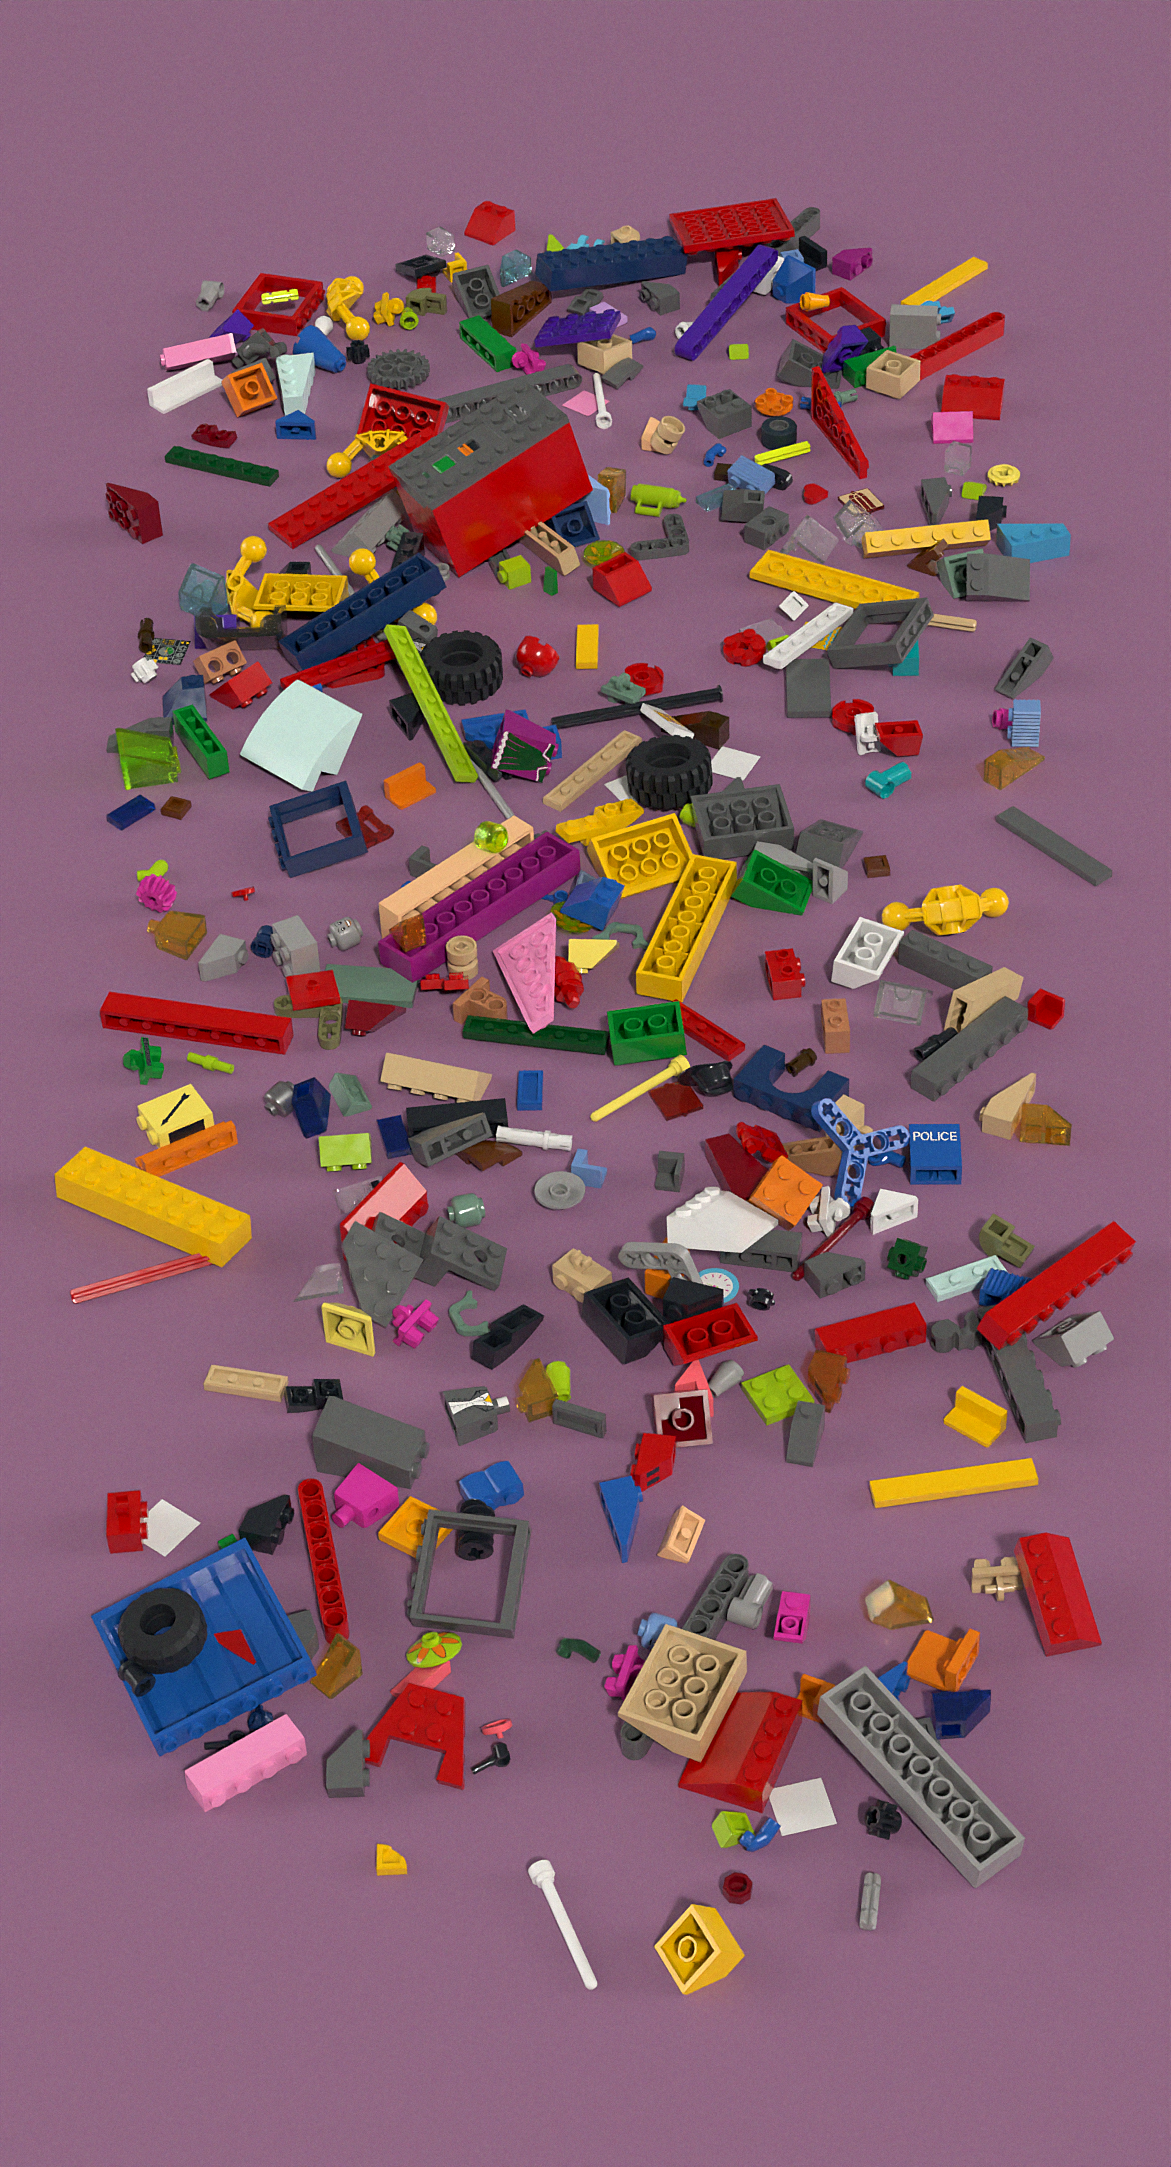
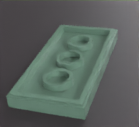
M326 965L325 971L333 970L339 995L343 1003H348V1000H357L413 1008L419 980L412 983L391 968Z

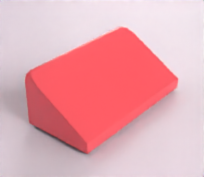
M448 1660L434 1667H416L390 1693L398 1698L409 1683L434 1689L451 1673L450 1661Z

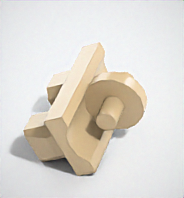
M1004 1557L1001 1560L1000 1566L990 1567V1562L987 1559H976L974 1561V1568H972V1593H996L997 1601H1004V1593L1023 1590V1579L1016 1558Z

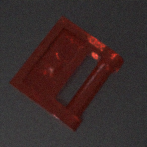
M368 805L360 808L357 815L367 849L393 836L394 829L388 824L385 825L373 814V810ZM347 817L336 822V830L345 838L353 836ZM368 820L379 831L375 833L364 821Z

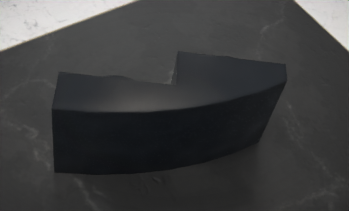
M313 1379L312 1386H285L284 1391L287 1413L324 1409L329 1396L343 1400L340 1379Z

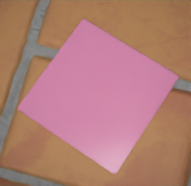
M585 390L563 404V406L586 416H590L598 410L596 395Z

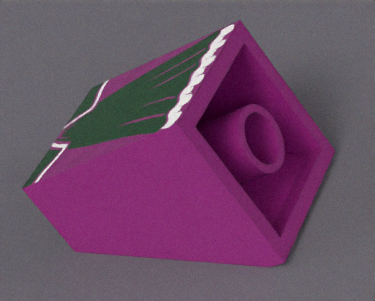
M506 709L493 745L491 768L542 783L544 776H549L551 771V756L555 757L559 744L555 743L556 734Z

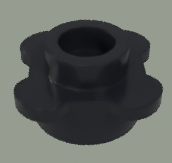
M757 1288L756 1290L750 1289L748 1291V1294L751 1295L749 1299L751 1307L766 1311L770 1309V1306L775 1305L773 1300L774 1294L769 1290Z

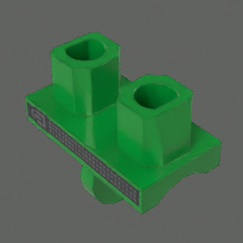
M141 1037V1049L139 1051L131 1049L125 1053L123 1064L126 1068L133 1071L138 1069L140 1084L147 1085L149 1078H162L164 1064L160 1062L161 1047L149 1045L148 1038Z

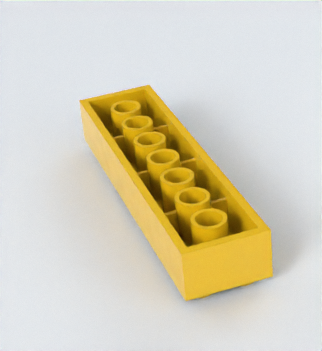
M692 854L636 971L637 994L670 1001L677 999L683 1002L731 898L737 882V862Z
M84 1147L54 1174L57 1198L191 1255L200 1253L202 1257L207 1256L210 1259L208 1262L219 1267H223L252 1239L250 1215L88 1147Z

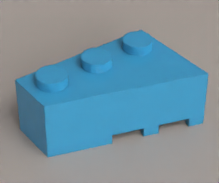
M1063 523L997 524L996 545L1003 556L1030 559V563L1070 555L1071 534Z

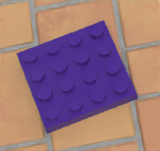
M608 309L603 311L604 313L596 314V311H591L582 316L569 314L566 318H559V316L549 317L534 340L535 348L610 339L621 320V312L615 311V309Z

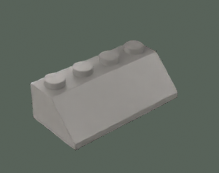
M392 490L372 505L331 551L346 557H350L352 552L359 548H365L374 553L377 550L375 546H379L386 540L385 534L395 523L398 525L406 518L404 515L406 509L399 495Z

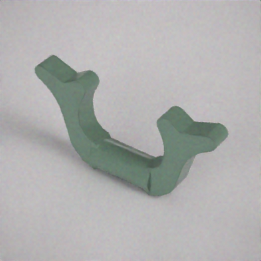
M613 922L602 933L592 937L594 940H610V936L613 933H629L636 936V939L632 942L633 949L642 948L647 950L649 943L643 937V929L637 924Z
M471 1290L467 1291L466 1296L461 1301L450 1307L449 1318H451L458 1334L462 1336H483L490 1332L487 1321L477 1326H469L464 1323L460 1315L462 1310L477 1308V1300L472 1298Z

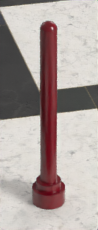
M861 1197L854 1204L853 1213L806 1260L829 1252L860 1220L869 1219L875 1203L868 1197ZM804 1262L792 1274V1278L795 1281H800L804 1277Z

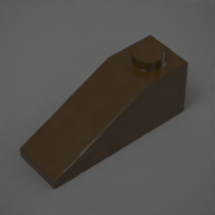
M712 711L671 716L694 733L693 740L697 739L705 746L720 750L730 738L728 716ZM661 728V732L669 734L667 731Z

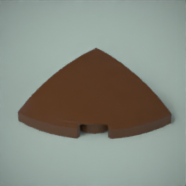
M483 1140L455 1155L467 1165L473 1163L480 1170L484 1171L496 1163L504 1167L521 1157L523 1153L515 1146L505 1142Z

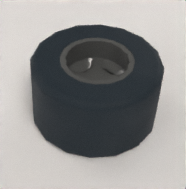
M783 416L766 419L761 426V442L763 446L769 450H775L796 444L797 425L795 421Z

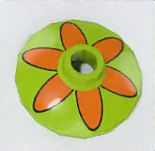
M429 1632L409 1647L406 1653L408 1663L419 1668L443 1664L459 1653L462 1647L461 1638L451 1632Z

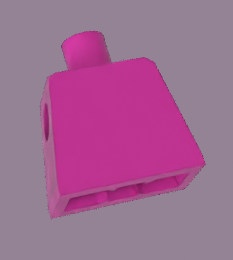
M358 1463L334 1493L337 1511L332 1515V1519L340 1528L345 1527L350 1521H353L362 1528H367L399 1506L398 1488Z

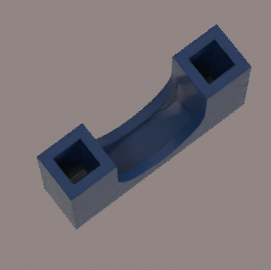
M763 1045L734 1078V1097L820 1132L822 1128L815 1121L811 1113L813 1103L825 1098L836 1102L843 1095L849 1097V1078L828 1070L814 1087L805 1092L788 1093L774 1087L773 1084L785 1071V1053ZM823 1106V1109H824V1110H823L822 1113H823V1115H826V1114H825L826 1107Z

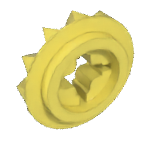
M996 465L989 469L988 478L990 483H995L996 486H1012L1013 483H1018L1020 471L1011 465Z

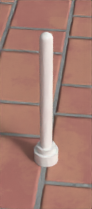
M595 373L593 375V382L599 412L596 416V424L601 429H607L612 424V418L610 413L606 412L600 374Z
M540 1860L529 1867V1876L533 1884L542 1888L587 1989L593 1990L597 1987V1980L554 1887V1869L550 1861Z

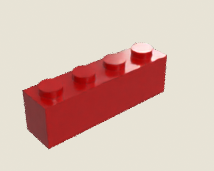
M913 1302L816 1328L815 1348L825 1368L828 1369L925 1343L927 1324L917 1305Z

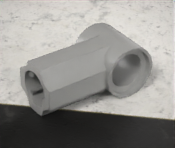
M207 280L202 282L201 293L196 300V306L201 311H208L217 299H222L224 295L223 282Z
M759 1573L750 1575L740 1596L734 1597L731 1601L727 1613V1621L753 1630L757 1629L762 1617L763 1606L773 1589V1583L765 1575Z

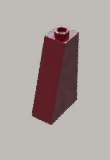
M729 1133L705 1139V1157L722 1191H729L747 1201L768 1170L748 1151L744 1150L743 1146Z

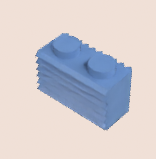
M743 455L727 471L728 481L735 488L765 491L766 494L775 484V475L772 471Z
M1013 700V708L1008 710V721H1012V726L1007 727V739H1011L1012 747H1039L1040 700Z

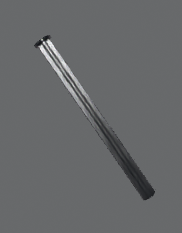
M717 685V688L552 717L551 724L556 725L557 729L639 715L643 714L640 710L643 703L667 710L717 700L723 702V692L721 686Z

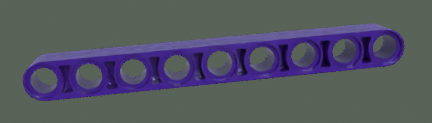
M758 245L677 341L675 345L676 356L692 361L698 358L776 264L778 250L763 245Z

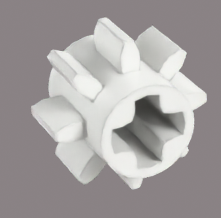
M144 657L132 666L134 672L131 675L136 682L142 681L144 684H147L157 676L155 670L159 667L153 659L147 661Z

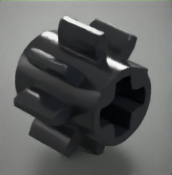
M354 340L350 343V347H346L348 360H352L354 364H362L366 361V357H370L368 344H364L362 340Z
M877 1800L876 1806H870L864 1816L865 1825L870 1828L868 1834L889 1840L890 1833H897L902 1825L901 1814L896 1811L898 1806L881 1800Z

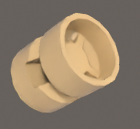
M664 416L650 440L652 447L660 453L671 454L685 432L684 424L675 417Z
M468 936L451 938L446 944L448 973L463 972L464 976H469V980L474 978L479 970L476 941Z

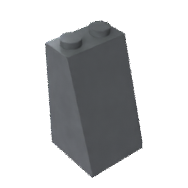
M334 1396L328 1397L312 1435L317 1472L347 1477L353 1468L360 1463L394 1486L411 1489L414 1480L419 1479L422 1459L427 1458L430 1447L429 1442H426L425 1430Z

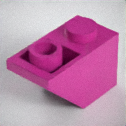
M782 1591L774 1640L803 1644L807 1637L810 1620V1594Z

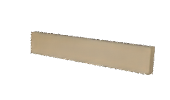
M624 730L543 797V804L560 812L563 811L625 759L631 750L642 742V738Z

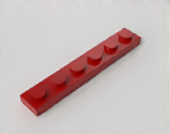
M387 639L281 678L280 684L284 690L296 680H300L310 686L319 683L324 685L364 669L377 666L383 662L396 659V656Z

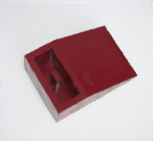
M106 483L107 492L105 495L109 503L108 514L111 520L117 522L123 530H126L132 538L137 539L141 544L163 536L159 503L148 492Z

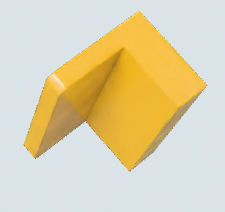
M961 1386L956 1391L955 1407L944 1418V1424L982 1446L989 1447L1006 1429L1007 1410Z

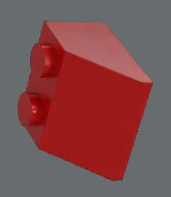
M484 201L474 209L464 234L493 246L516 230L515 211L505 206L494 204L491 201Z
M257 661L209 695L212 699L231 709H235L239 705L244 708L253 702L251 697L256 695L259 698L268 692L266 687L273 682Z

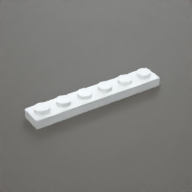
M835 602L763 656V663L775 669L784 668L848 620L853 614V608Z

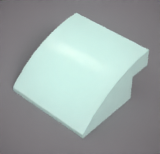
M296 680L262 714L248 736L240 755L298 788L312 792L321 771L335 775L338 774L362 713L312 686Z

